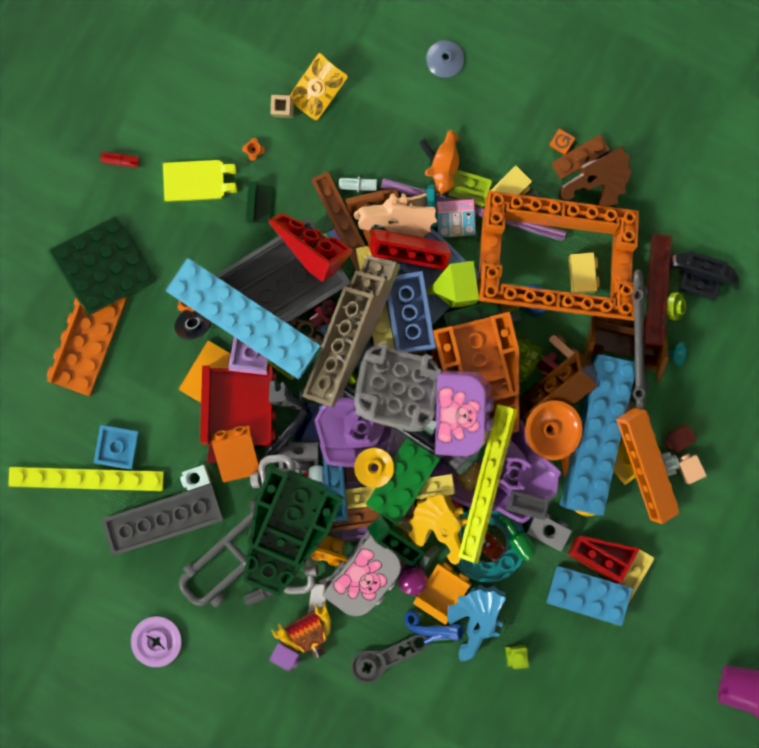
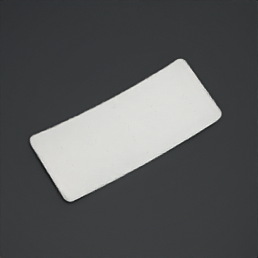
M315 584L311 590L308 613L315 610V604L318 608L323 607L322 602H325L326 599L322 596L324 585Z

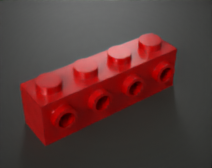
M373 229L368 245L372 257L442 270L447 268L452 254L447 242L380 229Z

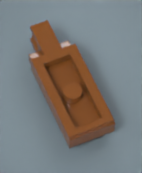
M397 188L347 198L346 204L350 216L354 217V213L361 207L383 205L390 198L391 194H395L396 198H399Z

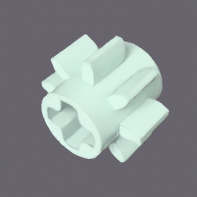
M670 452L661 454L663 464L667 469V476L677 474L676 469L680 468L677 456H671Z

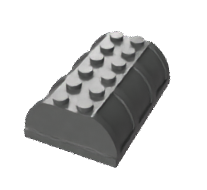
M310 217L303 221L304 227L311 230L316 228ZM280 236L215 275L287 324L341 291L344 286L348 287L350 285V281L341 267L333 276L323 282L316 278L305 268Z

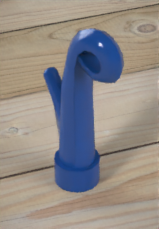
M409 610L405 614L404 622L409 630L417 634L430 636L424 640V644L441 639L461 641L463 638L464 630L462 625L422 626L419 625L420 615L416 610ZM412 615L415 618L414 622L411 621Z

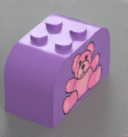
M443 371L437 375L435 455L469 456L476 453L487 442L490 429H493V417H490V411L494 408V398H491L489 382L481 374L476 372Z

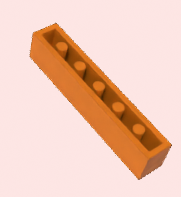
M633 408L616 418L649 518L651 521L664 524L680 513L678 502L674 497L672 484L668 479L667 469L663 464L661 451L658 448L655 433L649 421V415L645 410Z

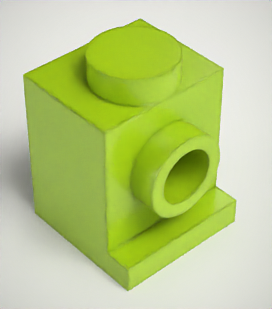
M525 645L505 647L508 667L512 666L513 669L529 668Z

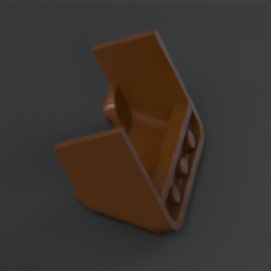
M591 315L584 347V356L590 361V358H593V354L603 355V352L607 351L635 357L634 320ZM644 320L645 369L656 370V382H660L669 358L667 329L660 323Z

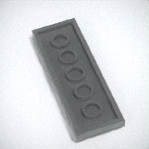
M213 484L101 519L112 556L224 520Z

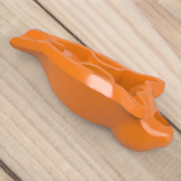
M452 130L448 131L445 141L438 148L432 166L425 171V175L431 176L435 181V190L438 194H444L452 189L454 184L453 176L459 166V154L456 148L459 136Z

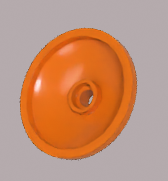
M552 400L541 403L530 413L525 426L527 443L535 454L544 459L559 460L567 457L577 448L581 440L582 423L578 413L572 406L562 401ZM550 425L551 430L547 432L546 429Z

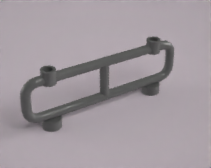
M638 269L634 272V290L631 294L634 300L635 384L633 395L636 398V409L645 410V394L650 388L649 382L645 380L644 298L648 294V288L643 284L642 270Z
M254 510L195 564L190 562L183 568L185 573L179 580V589L192 604L204 606L210 602L214 608L217 607L226 598L221 591L244 572L246 556L232 540L252 523ZM227 546L241 564L203 598H197L187 587V581Z

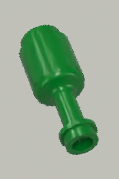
M505 514L498 518L500 524L504 523L512 538L509 542L519 558H522L525 562L537 554L536 547L525 531L519 532L510 520V517Z

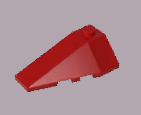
M280 213L269 220L271 226L305 268L322 282L333 276L352 253V249L333 236L328 238L321 235V231L316 228L314 230L306 228L303 222L284 213Z

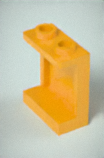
M439 562L427 581V587L422 593L418 594L413 604L446 625L448 622V606L455 605L458 602V596H464L472 583L469 582L470 578L465 574L454 572V568L448 563L443 562L442 564Z

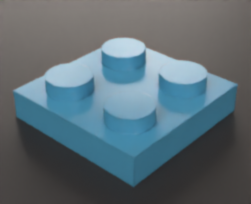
M100 425L93 463L133 469L139 431Z

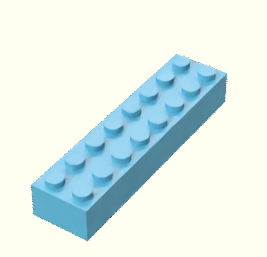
M187 258L166 289V292L299 380L321 348L320 345L189 258Z

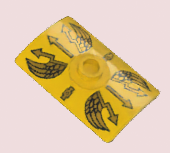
M319 53L290 96L294 98V104L314 120H318L348 76L325 58L323 54Z

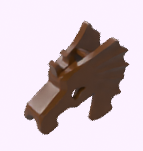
M623 146L614 149L599 159H596L591 153L588 155V162H585L583 158L579 159V175L562 185L559 191V199L566 201L575 197V190L583 189L588 191L601 186V194L596 205L611 206L618 204V196L626 193L625 185L629 181L630 173L632 172V169L628 166L630 156L624 152ZM588 177H593V178H595V179H594L593 181H591L590 183H588V181H587V178H588Z

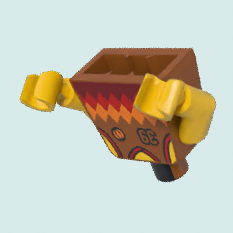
M322 602V608H318L315 604V610L285 625L284 629L281 624H278L279 631L271 629L273 636L296 651L305 653L311 649L316 659L323 656L326 652L321 644L327 641V636L331 631V618L327 611L326 603Z

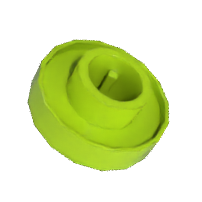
M671 293L663 303V310L670 320L679 321L686 311V301L682 293Z

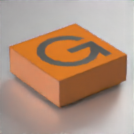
M558 129L549 146L565 155L575 138Z

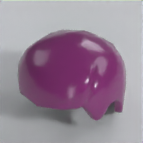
M409 566L401 571L398 584L404 593L415 596L422 593L427 587L428 578L421 568Z

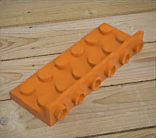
M128 297L90 317L87 316L81 304L75 298L74 311L69 314L67 319L68 327L66 331L62 332L60 337L62 343L60 348L56 349L53 359H55L53 367L50 366L47 371V382L91 397Z

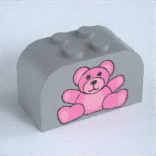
M367 530L347 555V561L341 563L325 582L322 596L348 615H364L375 604L378 606L385 597L383 594L387 589L390 591L395 586L396 578L400 572L401 559L394 551L388 548L385 549L377 544Z

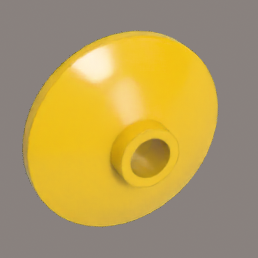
M369 448L358 455L354 471L357 479L363 485L376 488L385 485L391 479L394 472V464L386 451L379 448ZM372 464L378 465L377 471L371 469Z

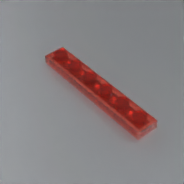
M655 233L651 235L643 345L664 346L672 236Z

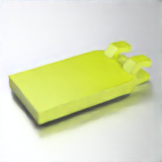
M220 160L163 163L164 201L222 199L224 193H237L236 183H224L223 175L237 174L235 164L223 165V162Z

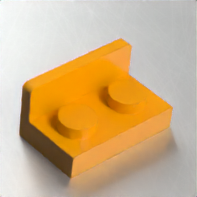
M326 536L315 552L312 553L311 558L318 561H327L328 564L333 566L340 565L347 561V556L343 555L344 541Z

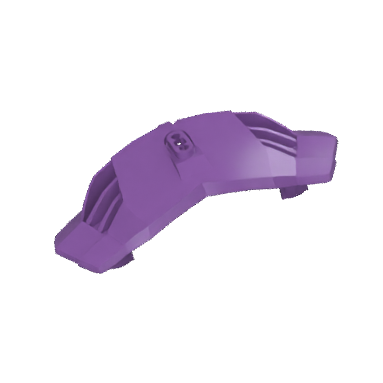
M349 397L339 398L334 408L323 404L314 420L321 442L319 445L327 464L334 466L354 467L358 455L369 448L382 449L393 460L405 439L408 438L392 426L372 422L356 414L355 401ZM520 419L519 431L511 434L492 511H499L518 522L524 523L531 517L506 510L511 490L550 500L557 494L558 477L561 473L547 459L538 456L531 450L525 436V425ZM483 458L473 463L470 469L461 475L445 465L440 459L430 477L453 474L455 494H450V498L471 508ZM372 464L371 469L377 471L378 465Z

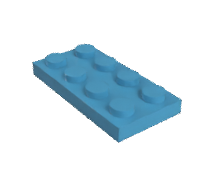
M557 566L547 603L622 626L632 588Z

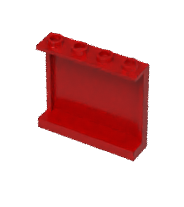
M202 365L201 445H212V434L221 430L235 429L238 426H250L254 446H270L271 440L275 441V429H271L272 421H275L276 410H272V403H269L270 381H276V372H272V366H269L267 375L229 371V368H210V365Z

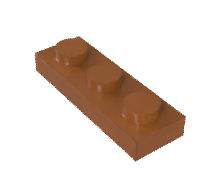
M599 134L552 162L551 166L559 179L562 180L579 170V159L583 158L585 162H588L589 154L592 153L597 159L609 152L610 149Z

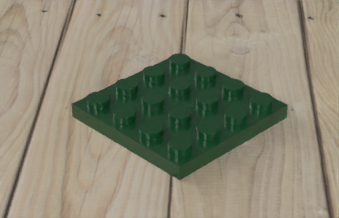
M116 216L48 250V253L88 317L155 282L154 276Z

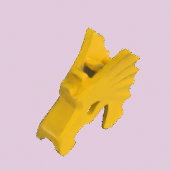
M443 493L429 495L428 498L416 501L414 517L409 520V524L413 527L409 532V536L417 545L423 546L428 530L432 529L438 540L449 547L451 552L447 554L450 562L457 564L461 560L458 555L462 544L459 531L467 523L468 518L467 516L465 518L460 517L464 510L463 508H455L450 495H444Z

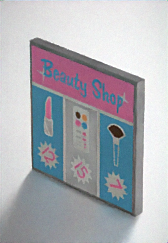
M475 198L436 200L438 234L442 238L476 235Z

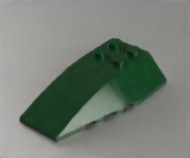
M270 466L254 503L243 582L279 597L328 535L344 497L328 485L298 472Z

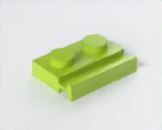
M457 169L453 177V187L447 197L454 199L475 198V205L484 208L492 180Z

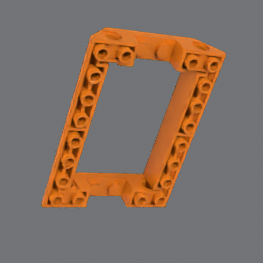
M488 190L482 219L477 285L479 301L633 321L634 300L631 294L634 290V282H632L633 251L638 246L639 211ZM505 221L613 234L610 298L507 284L499 286V280L502 277V265H500L501 238L505 230Z

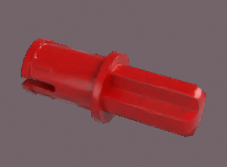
M103 151L100 160L102 163L118 165V167L126 166L138 169L140 157L123 155L122 152L117 154Z

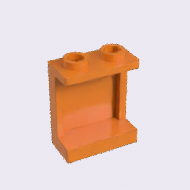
M238 426L235 429L221 430L211 435L213 450L223 482L250 477L251 473L259 472V459L255 452L250 426Z

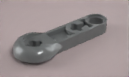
M414 634L380 651H363L358 653L351 663L352 675L361 683L369 684L375 682L387 668L426 650L428 644L417 648L414 645V641L417 637H422L425 640L427 637L421 634ZM411 641V646L415 651L411 652V649H407L405 655L397 654L399 646L406 648L409 646L407 642ZM365 662H368V665L372 664L370 672L362 670Z

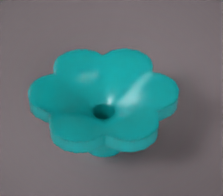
M680 342L676 345L675 350L670 349L669 357H673L676 366L679 367L685 362L687 349L684 347V343Z

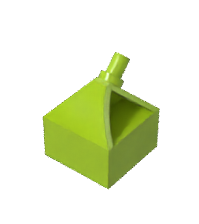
M474 261L450 264L434 284L425 288L426 295H437L450 308L475 305L479 300Z

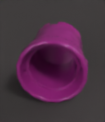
M724 665L721 673L724 676L719 682L718 703L751 713L753 717L759 719V670Z

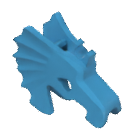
M480 584L470 588L464 596H458V602L455 605L448 606L447 618L449 624H453L463 617H470L466 630L469 640L466 644L462 643L459 650V659L461 661L474 658L484 638L491 636L499 637L500 632L495 631V627L503 626V622L497 619V615L505 601V591L497 589L495 585L484 587ZM476 623H479V629H474Z

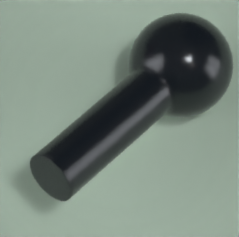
M424 138L418 143L431 160V167L436 154Z

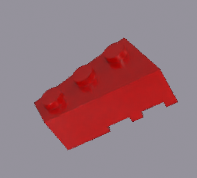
M578 536L575 537L566 554L609 580L621 583L640 548Z

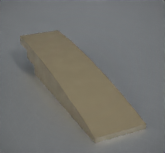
M366 255L361 271L355 270L350 286H344L302 397L334 408L377 324L401 266L400 264Z

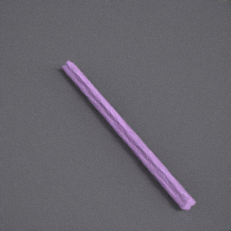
M385 178L381 185V188H386V190L397 188L398 193L405 194L406 196L409 195V197L410 195L414 197L423 193L427 194L424 189L419 190V188H412V186L410 188V185L404 184L403 186V183L402 185L399 182L396 184L394 180L393 182L390 179L387 181ZM436 194L437 200L451 199V197L449 198L446 196L444 198V195L442 197V195L440 196V194ZM475 205V216L477 214V217L479 215V217L483 218V207H479V205L476 207ZM505 221V224H509V226L511 224V227L516 226L517 228L518 226V229L519 227L520 229L523 228L522 230L525 228V231L527 229L529 232L532 230V232L534 231L536 234L541 233L545 237L548 235L550 238L552 236V239L557 238L558 240L559 238V241L560 239L561 241L565 239L566 231H561V229H554V227H547L545 225Z

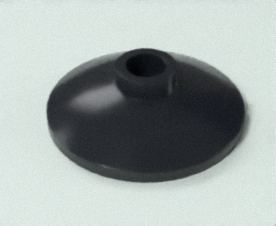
M186 310L177 317L174 323V330L180 338L193 340L201 337L208 331L211 321L196 311L190 312Z

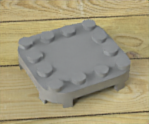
M380 343L377 346L371 347L365 353L360 366L354 398L356 414L369 421L407 431H423L435 415L437 375L441 373V369H438L437 364L431 359L432 356L427 354L422 357L388 348L387 343Z

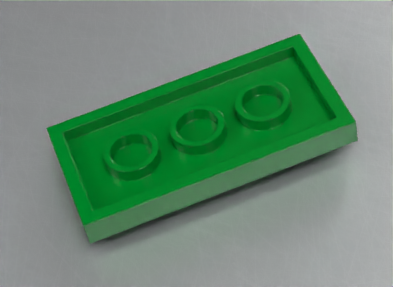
M406 438L393 459L394 472L391 479L385 485L376 487L365 505L399 526L437 466L440 458L411 439Z

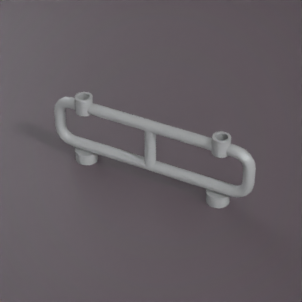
M286 454L269 455L260 461L259 472L251 473V486L253 488H260L267 474L266 466L269 463L284 462L287 464L288 469L302 474L301 469L296 470L293 459ZM311 556L304 566L308 583L305 586L296 587L288 585L284 590L285 593L293 595L305 594L314 588L315 576L319 575V566L312 563Z

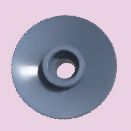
M443 40L436 42L427 53V66L434 75L440 78L453 77L463 67V51L452 41ZM446 54L449 56V59L444 60L442 56Z

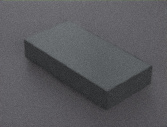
M511 490L506 510L545 520L550 500Z

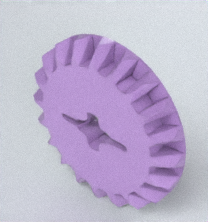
M149 617L141 621L132 633L131 648L135 657L141 663L150 667H162L171 663L181 649V633L177 626L165 617ZM151 637L155 639L157 637H160L161 639L159 642L161 643V646L158 644L154 646V641Z

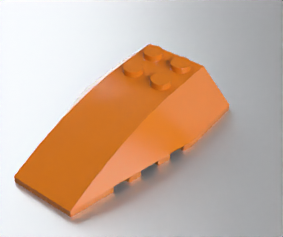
M510 312L434 330L433 333L443 371L476 372L484 376L491 388V398H494V408L490 411V417L494 419L497 404L517 409L512 433L518 432L519 347Z

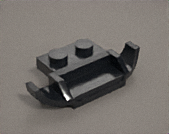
M691 251L690 253L673 255L666 260L664 267L665 269H680L679 273L682 274L678 291L715 302L718 298L720 285L723 286L725 283L733 286L734 290L738 289L739 276L732 267L727 265V262Z

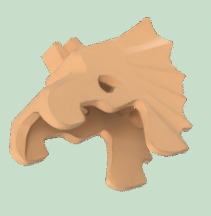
M426 193L408 198L405 194H401V198H396L395 194H391L390 198L383 205L364 206L354 213L355 219L359 220V228L363 230H370L371 226L376 224L384 226L385 231L422 238L431 233L430 226L437 222L435 218L436 209L428 207Z

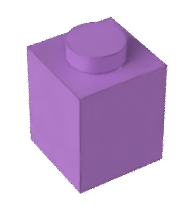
M279 641L269 661L290 671L292 667L294 669L297 667L301 659L298 657L300 652Z

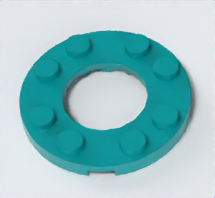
M470 509L465 511L460 517L465 518L467 516L468 518ZM499 511L491 512L488 524L500 528L506 537V549L502 556L492 562L479 561L478 563L461 558L459 563L456 564L460 571L476 581L496 582L510 576L523 561L509 542L512 538L504 523L500 524L498 518L503 513ZM510 518L519 532L524 531L520 522ZM466 524L461 527V530L459 531L462 540Z

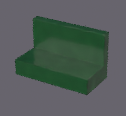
M248 182L246 221L248 223L270 224L273 186L257 185L256 182Z

